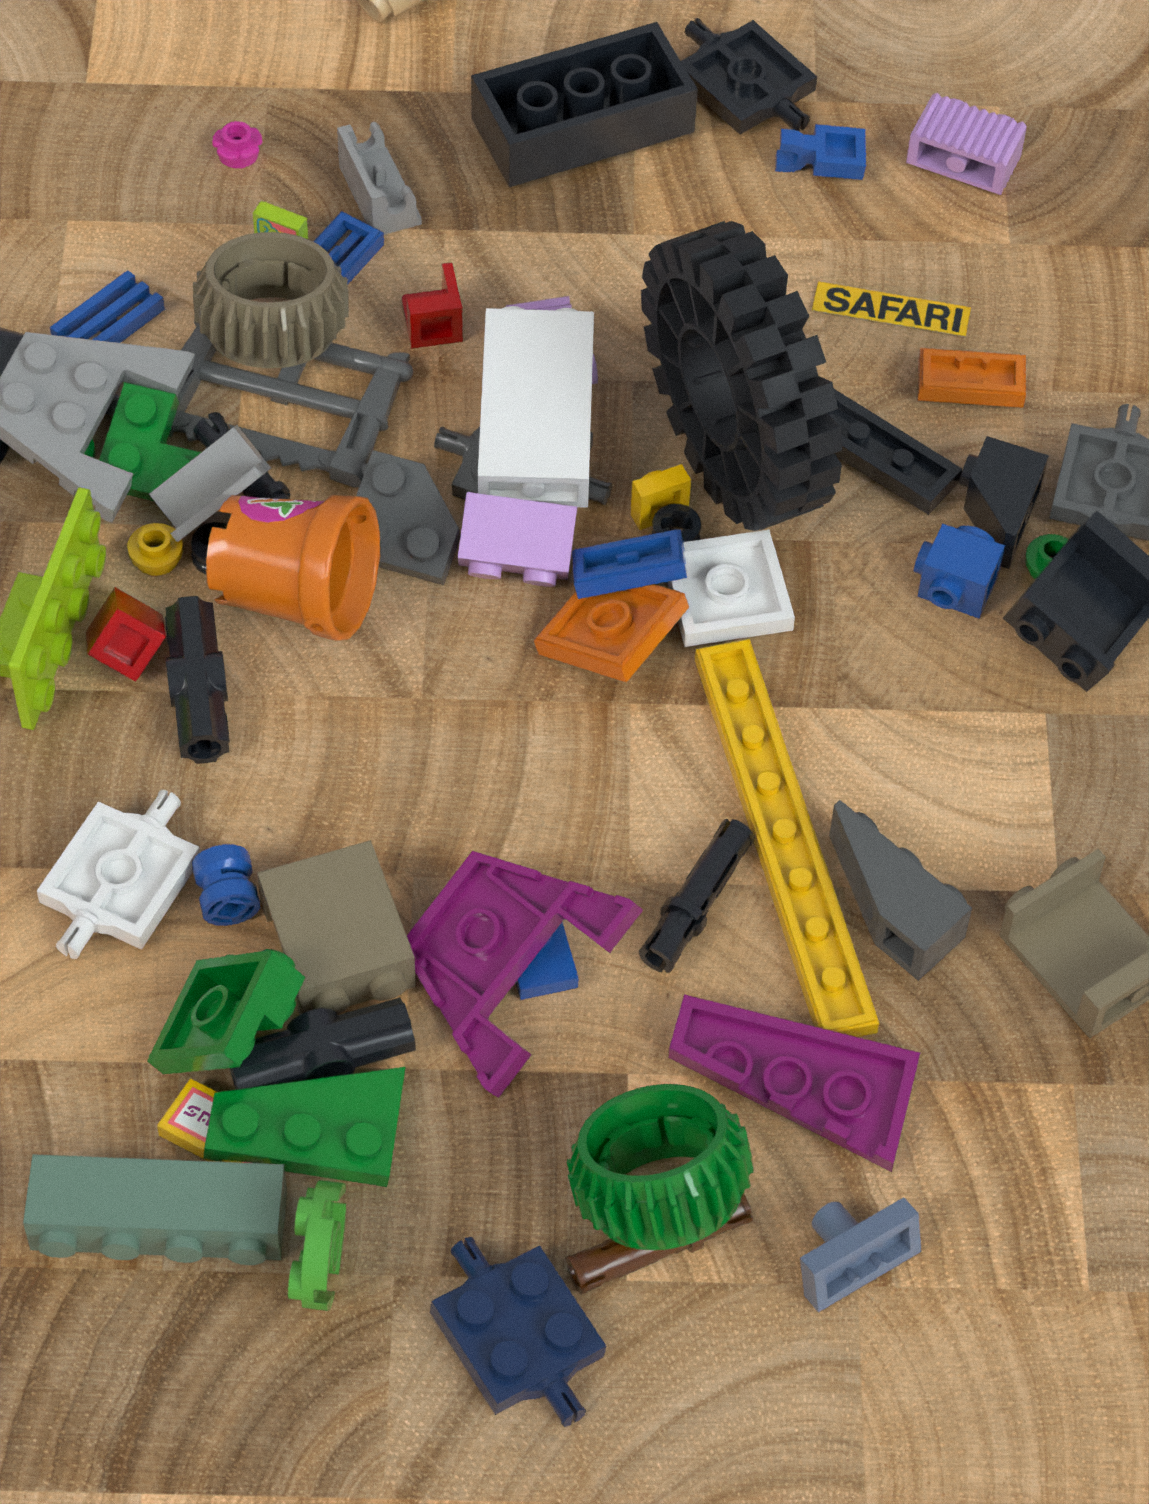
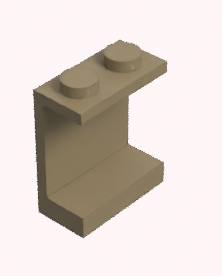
M371 840L257 872L260 902L267 922L273 921L283 953L295 962V969L306 977L297 995L299 1015L320 1008L332 1009L337 1014H340L349 1006L373 999L379 1001L390 1000L398 997L405 990L416 987L415 957Z
M1099 849L1081 860L1077 857L1066 860L1053 872L1049 880L1038 887L1026 886L1017 891L1005 905L1006 911L999 935L1089 1038H1092L1149 1000V936L1099 882L1106 858Z

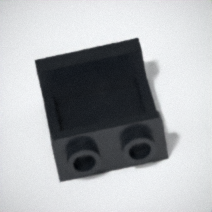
M1096 510L1072 533L1005 614L1003 619L1015 629L1017 635L1024 642L1035 646L1051 660L1066 679L1077 683L1087 692L1109 674L1115 666L1114 661L1149 618V556Z

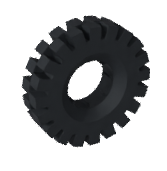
M723 221L655 245L648 253L651 260L644 263L642 279L647 288L641 290V309L651 322L650 325L644 326L647 349L661 362L660 366L652 368L659 394L670 395L673 405L666 411L675 436L686 434L687 441L684 455L695 474L703 472L704 489L716 505L723 502L724 513L736 524L743 522L744 529L752 531L763 530L824 507L823 504L829 503L836 493L833 485L840 482L842 464L835 455L836 452L842 450L841 426L828 414V412L838 409L832 381L818 376L816 366L826 363L818 335L806 339L803 332V327L809 318V314L798 291L786 295L787 272L775 255L767 258L766 244L753 231L745 233L744 225L734 221L727 223Z

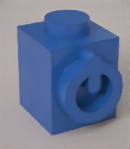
M942 523L934 542L924 541L914 565V572L921 574L917 597L931 601L940 608L953 609L980 619L998 579L1005 545L995 542L991 535L978 527L968 525L954 528Z

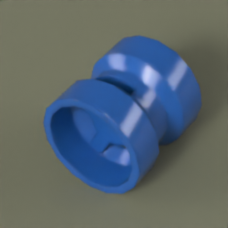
M234 844L213 846L202 851L194 858L192 868L196 884L203 889L199 901L202 916L206 922L217 926H229L249 920L257 914L260 909V900L257 887L249 881L253 870L249 852L244 847Z

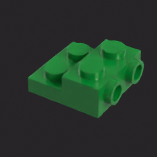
M273 949L196 960L147 1062L162 1074L240 1067L242 1061L247 1058L254 1047L256 1032L281 1029L284 1022L292 1015L296 1006L295 999L306 977L295 969V962L289 956Z

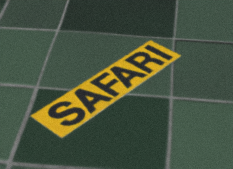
M818 281L812 311L966 337L971 307Z

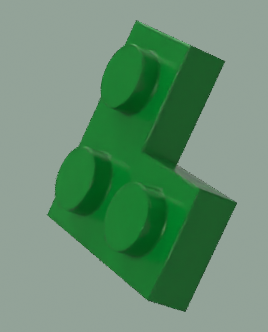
M124 382L99 460L133 474L131 488L127 495L154 501L149 494L202 452L166 444L179 405L176 394Z

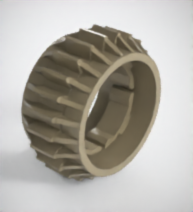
M263 232L240 236L218 247L211 254L203 269L197 272V281L193 282L194 321L200 324V333L208 337L217 351L237 363L258 368H285L300 365L321 355L330 346L332 341L337 338L338 332L345 328V318L349 317L347 277L342 276L341 267L336 266L324 248L306 238L278 232ZM268 297L291 299L283 302L252 301L253 299Z

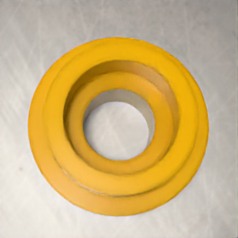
M162 523L146 524L135 530L130 536L127 544L128 555L131 562L141 572L151 576H161L171 572L181 559L183 554L182 539L177 542L173 538L171 533L176 529Z

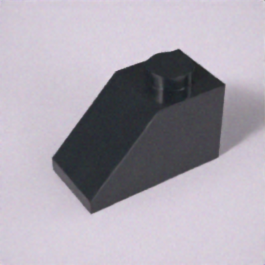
M986 436L979 455H968L959 485L968 487L964 510L974 527L986 531L993 537L995 542L1005 545L1001 567L1009 569L1041 491L1049 455Z

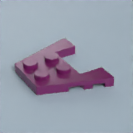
M475 851L469 854L407 934V938L415 957V973L434 1005L440 1008L453 1031L452 1035L461 1051L467 1054L478 1073L477 1078L484 1089L499 1098L532 1055L489 1020V1016L562 921H569L607 952L611 953L643 909L626 897L602 893L593 890L590 886L573 881L566 882L544 875L537 870Z

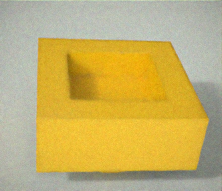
M682 464L663 471L655 470L649 472L642 478L632 481L630 515L639 530L652 526L653 517L661 507L669 504L689 506L691 479Z

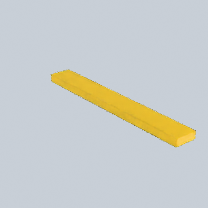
M746 639L696 649L695 663L749 829L755 837L754 844L813 1026L855 1037L878 1033L879 1020L751 641Z

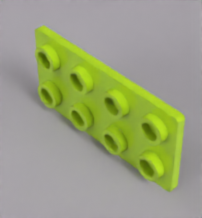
M78 487L44 576L18 572L0 617V676L11 678L21 727L34 730L41 711L48 712L52 705L55 693L54 676L58 666L65 667L68 663L72 650V629L76 621L82 622L84 620L89 605L88 588L92 577L99 578L105 565L106 547L99 544L98 538L101 518L100 513L94 511L90 489Z

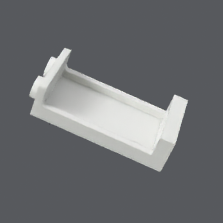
M508 306L502 309L486 308L478 459V494L588 508L594 312L578 311L572 308L557 310H525L516 306Z

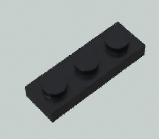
M834 389L838 409L828 412V414L841 426L842 450L836 452L835 455L929 515L959 484L962 468Z

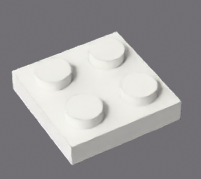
M770 530L684 542L687 578L667 582L669 589L685 593L689 605L687 611L678 620L684 647L793 631L795 616Z

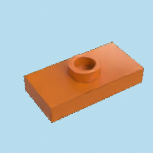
M920 348L917 401L1024 408L1026 398V355Z

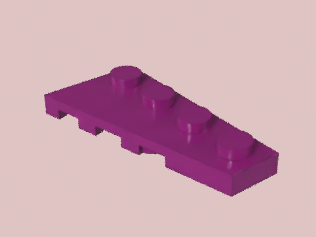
M684 994L669 1047L670 1059L892 1172L920 1052Z

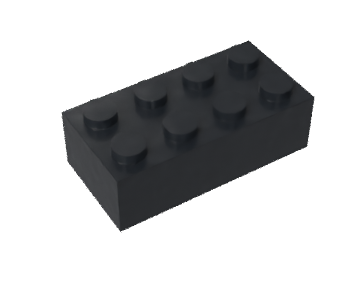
M654 22L471 75V119L509 187H513L694 133L698 89L658 22Z

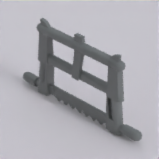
M194 321L196 328L181 349L182 351L195 354L194 364L177 397L179 405L168 437H172L174 432H181L186 434L188 442L197 440L193 435V429L203 417L192 415L185 411L201 380L269 397L272 402L284 405L292 403L351 419L336 451L325 450L242 427L239 428L265 461L280 459L282 466L298 464L301 471L312 469L324 470L330 473V480L351 487H360L378 433L388 429V417L400 383L409 381L413 376V368L408 363L410 354L402 352L392 353L386 357L331 343L321 355L313 359L374 375L362 399L358 400L297 384L307 362L281 368L278 378L212 362L211 360L217 349L205 334L200 333V324ZM114 396L105 414L114 415L120 396ZM205 418L207 423L212 427L214 425L212 421L208 418Z

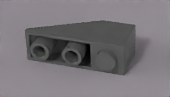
M839 800L833 808L829 837L872 940L879 949L919 981L965 938L972 907L967 904L966 899L958 889L947 883L942 884L925 870L920 860L910 850L903 847L898 848L881 834L876 824L867 815L861 812H854Z

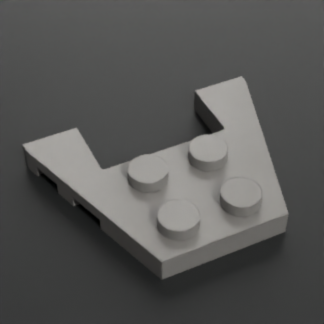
M25 332L0 377V439L30 463L34 464L38 461L59 478V485L73 496H75L78 487L90 489L95 511L100 513L101 518L112 523L131 488L133 474L84 455L122 382L174 393L178 397L193 368L195 354L182 350Z

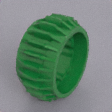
M657 1084L640 1087L622 1093L605 1102L584 1122L576 1144L571 1146L572 1156L570 1159H567L568 1179L575 1206H579L582 1219L591 1221L595 1230L600 1229L611 1240L626 1247L641 1250H666L682 1247L697 1242L717 1231L736 1212L745 1189H749L751 1186L749 1176L751 1173H754L745 1126H740L738 1115L729 1112L725 1104H720L709 1093L695 1087L680 1084ZM674 1157L694 1158L690 1162L666 1172L640 1176L626 1175L632 1170L656 1160Z

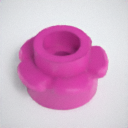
M240 121L226 124L222 129L217 130L212 138L213 147L217 148V155L220 161L231 168H245L252 165L258 158V146L263 141L258 129L250 128L248 124Z

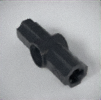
M198 596L180 597L172 606L165 608L167 643L170 650V657H166V668L171 707H175L180 756L181 758L191 759L196 764L216 762L221 755L229 752L230 739L227 713H225L224 701H228L223 651H218L214 607L212 602L203 601Z
M399 997L339 1015L336 1011L326 1008L302 1013L291 1020L286 1030L255 1038V1044L251 1053L242 1061L240 1067L229 1069L235 1090L349 1075L354 1073L356 1067L416 1051V1043L405 1003Z

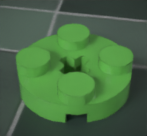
M318 1180L315 1188H308L306 1197L300 1196L298 1201L295 1235L305 1236L304 1250L300 1252L299 1261L293 1260L291 1265L288 1299L301 1300L302 1308L330 1311L333 1304L335 1291H327L328 1273L339 1274L345 1233L346 1204L337 1202L346 1192L345 1183Z

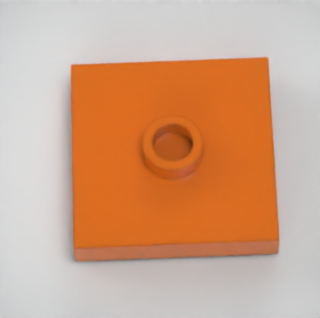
M655 584L578 599L575 592L535 638L534 644L539 655L627 683L687 611L689 605L685 593Z

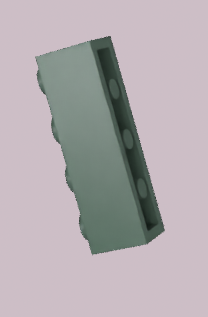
M32 1154L23 1226L30 1250H38L46 1256L56 1258L70 1257L76 1252L102 1253L104 1256L115 1260H131L139 1255H164L170 1260L181 1263L196 1262L202 1257L228 1258L232 1262L241 1265H258L265 1260H281L287 1200L284 1164Z

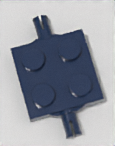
M473 1237L465 1238L464 1244L462 1241L456 1243L450 1252L468 1279L463 1285L432 1300L430 1314L494 1414L496 1415L523 1400L546 1397L564 1427L570 1426L572 1420L575 1423L586 1414V1409L582 1407L567 1383L577 1371L603 1358L607 1346L540 1245L506 1263L490 1265L476 1245Z

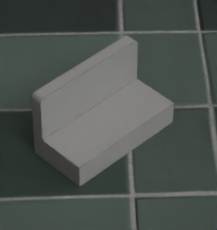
M236 425L149 495L176 527V530L171 535L179 542L217 512L231 495L240 494L269 471L271 467L238 425Z

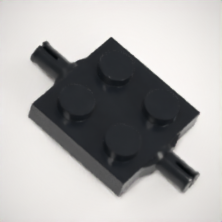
M695 18V21L692 20L685 28V35L696 42L700 48L696 53L683 59L681 62L698 89L697 96L738 134L741 135L772 117H779L792 130L800 132V129L803 131L807 127L810 117L794 103L816 91L817 76L760 25L752 20L734 31L715 34L699 18Z

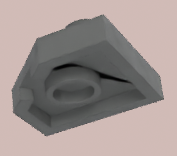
M372 450L356 496L367 497L376 510L380 529L379 567L444 585L461 537L455 520L424 464Z

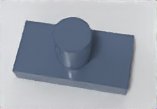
M904 1197L860 1223L853 1218L840 1202H831L823 1206L813 1217L812 1228L825 1243L800 1257L804 1296L817 1312H820L920 1253L919 1213Z

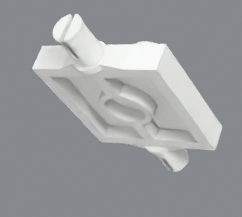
M160 790L145 815L123 813L99 801L97 802L37 890L39 903L61 912L73 920L60 941L56 943L57 949L62 954L67 956L69 953L70 958L77 959L93 933L96 932L99 934H109L142 950L193 872L192 862L200 853L199 846L174 836L166 827L176 809L181 805L180 799L171 792L168 796L167 790Z

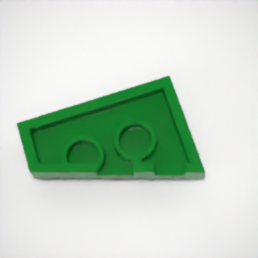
M406 1067L214 1093L203 1159L220 1162L228 1160L262 1164H284L285 1172L387 1187Z

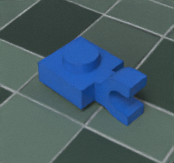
M815 124L813 135L802 134L791 129H781L780 150L776 151L775 171L795 172L802 169L806 164H813L814 176L863 180L866 169L865 129Z

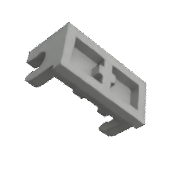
M376 122L370 124L371 137L363 143H356L357 138L351 125L337 128L339 167L366 223L384 232V235L421 225L422 219L416 207V198L410 187L405 185L387 147H385L384 134L379 124Z

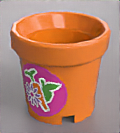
M231 495L219 510V512L232 514L227 528L212 527L208 542L206 558L208 587L210 590L223 591L224 594L214 599L216 603L239 607L303 624L313 635L334 641L349 640L361 627L370 608L379 568L380 529L376 510L368 498L331 495L325 501H308Z

